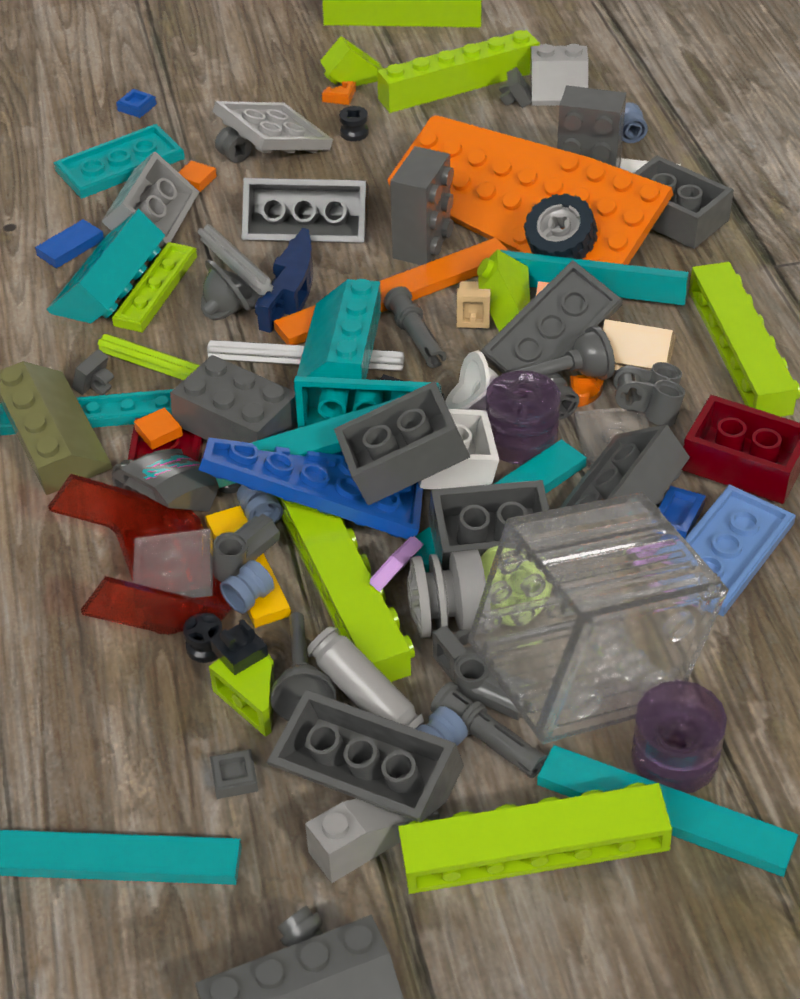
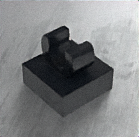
M241 619L238 625L228 631L224 629L219 636L211 640L212 651L234 675L268 656L266 643L244 619Z

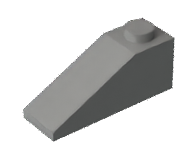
M357 798L343 801L305 823L308 853L329 881L333 883L400 843L398 826L407 825L413 820ZM436 810L426 819H440V814Z

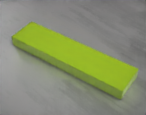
M168 242L112 316L113 326L143 333L197 258L196 248Z

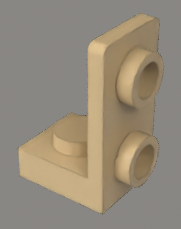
M478 281L460 282L459 288H457V327L472 329L490 327L491 289H479Z

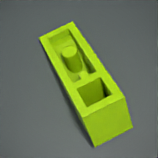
M497 249L489 258H485L480 263L477 275L479 289H491L490 314L500 332L530 302L528 266Z

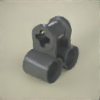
M665 362L653 364L651 370L633 365L621 367L616 371L613 380L616 388L615 400L623 409L646 412V418L656 425L667 424L672 426L676 422L685 395V389L679 385L682 372L678 367ZM631 374L634 375V381H632Z

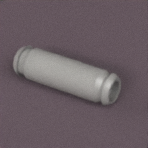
M327 627L307 647L308 656L316 658L317 666L359 709L414 729L423 724L422 713L419 716L415 713L414 705L346 636L337 633L338 628Z

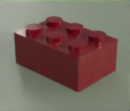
M709 396L684 439L683 448L690 458L681 470L725 485L730 484L745 492L781 504L785 503L800 474L799 422L718 396Z

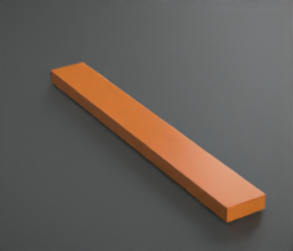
M495 237L380 281L381 313L387 311L384 305V297L395 287L403 286L409 289L413 301L478 276V267L485 258H489L497 249L509 250ZM316 305L274 320V329L286 344L298 345L306 342Z

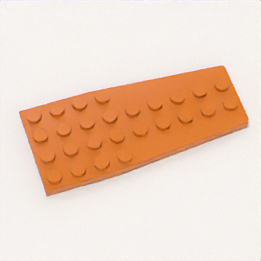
M434 115L428 120L388 178L390 186V180L415 146L450 154V167L454 169L453 180L450 185V194L454 196L450 219L489 240L496 237L511 251L531 254L533 253L525 235L524 223H526V216L532 211V207L540 203L542 199L552 197L555 194L563 195L566 193L571 196L576 195L582 201L585 200L589 208L592 209L598 230L596 232L597 241L593 244L594 248L582 260L629 265L673 196V190L670 186L596 159Z

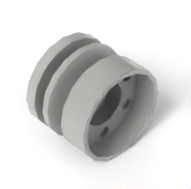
M478 549L451 552L449 570H442L437 554H430L429 572L425 573L421 556L410 557V570L407 579L408 601L411 617L417 626L420 638L431 637V619H435L436 627L439 629L443 626L448 627V617L455 616L459 631L468 630L469 632H476L488 629L487 588Z

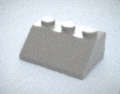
M154 151L133 170L101 222L112 231L137 209H140L166 235L158 245L164 248L168 242L172 241L199 191Z

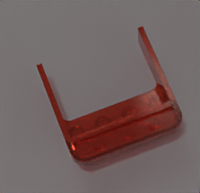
M75 474L69 475L48 505L51 512L110 528L117 536L133 581L132 583L105 576L81 608L82 615L150 630L158 634L172 635L183 632L185 621L195 614L211 613L222 621L232 610V607L226 602L220 591V584L222 582L214 577L213 550L198 516L191 510L168 508L146 495Z

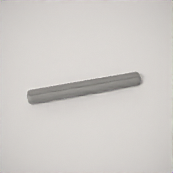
M206 224L204 229L199 228L200 240L257 294L264 296L267 291L271 292L273 290V285L270 283L271 279L213 226Z

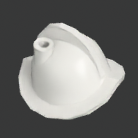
M477 350L468 353L460 370L459 383L449 393L445 403L448 409L487 410L488 415L497 417L501 412V405L497 404V402L507 405L509 400L501 396L502 384L499 376L488 367L484 354Z

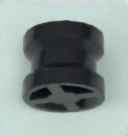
M360 106L343 108L339 113L340 122L343 124L340 128L341 137L347 141L365 139L369 134V128L366 124L368 120L367 110Z
M198 613L185 621L183 634L186 640L187 654L192 660L207 663L218 659L211 647V640L219 636L221 631H223L222 622L217 616L211 613Z

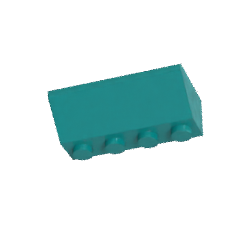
M137 209L103 238L46 310L53 315L87 323L94 322L100 316H103L105 319L108 318L118 307V304L115 302L117 298L122 299L132 289L133 285L130 281L138 279L147 269V266L144 264L146 260L150 262L161 251L158 245L166 235L140 209Z
M347 279L316 303L297 376L366 379L381 315L380 281Z
M295 376L294 386L298 428L402 397L431 382ZM436 383L441 392V385Z

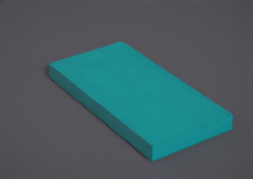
M153 124L53 163L58 175L82 199L126 182L133 170L154 151L169 164L185 159L184 150L157 124Z

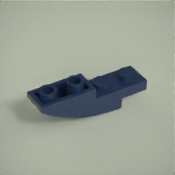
M302 228L296 237L290 240L288 247L281 256L275 259L273 274L276 278L271 283L273 290L271 292L267 291L256 302L255 314L258 316V325L261 331L271 333L274 329V320L282 318L285 314L290 315L301 311L309 296L313 281L311 237L309 230L306 228Z

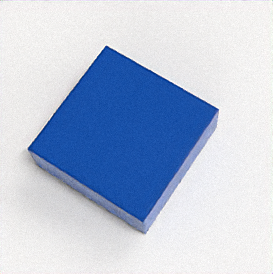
M132 89L116 102L117 111L141 118L157 105L155 96L136 89Z

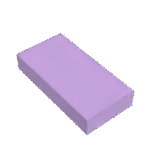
M415 536L410 537L371 577L370 584L380 592L410 561V557H413L424 544Z

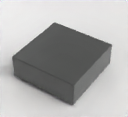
M251 749L210 757L217 799L258 792Z

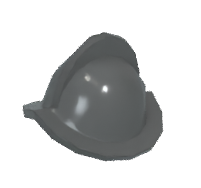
M210 259L205 261V266L209 273L203 283L201 309L204 316L212 320H221L233 313H238L242 308L246 311L255 309L256 302L261 297L237 274L221 269Z

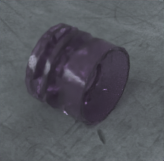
M518 370L502 374L495 378L487 387L486 410L500 460L511 464L523 465L558 442L561 392L556 383L547 376L534 371Z
M681 680L660 683L645 693L637 707L631 751L635 771L640 777L684 793L696 792L710 783L718 771L727 723L723 705L710 690L697 683Z

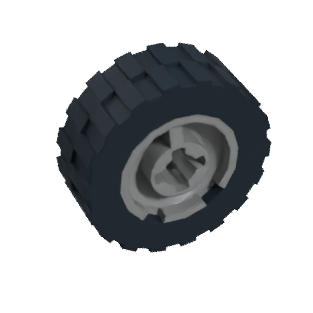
M564 193L563 195L555 194L552 197L544 198L540 203L535 204L532 207V211L526 216L527 221L524 223L525 235L533 254L583 259L589 251H592L594 248L593 244L597 241L596 232L598 230L592 209L589 208L585 200L582 201L576 195L571 196Z

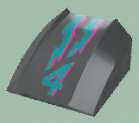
M165 449L144 455L112 474L116 480L158 503L174 509L209 512L219 489L216 478L208 473L199 471L200 462L184 455L182 449Z

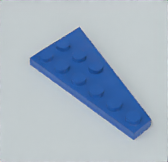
M208 438L199 471L208 473L215 478L226 479L244 485L251 490L262 491L281 497L287 502H296L317 509L321 513L332 514L353 521L360 526H368L386 532L393 537L408 540L410 537H416L419 532L423 488L419 487L418 482L368 506L351 476L344 455L307 451L306 456L290 454L289 448L276 446L274 452L258 450L255 445L248 442Z

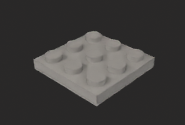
M215 101L213 113L221 118L225 125L239 132L238 135L253 143L258 151L271 153L272 150H282L294 153L295 150H305L317 153L318 150L331 149L333 139L285 103Z

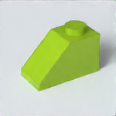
M342 36L338 38L320 60L326 70L324 75L334 84L344 81H354L356 86L377 82V70L383 69L377 60Z
M268 654V656L237 675H234L220 659L216 660L209 666L213 692L265 737L272 732L273 722L270 691L275 682L273 673L274 662L271 656Z

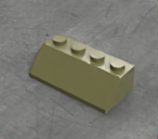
M25 361L0 370V403L46 495L113 469L106 452L63 372Z

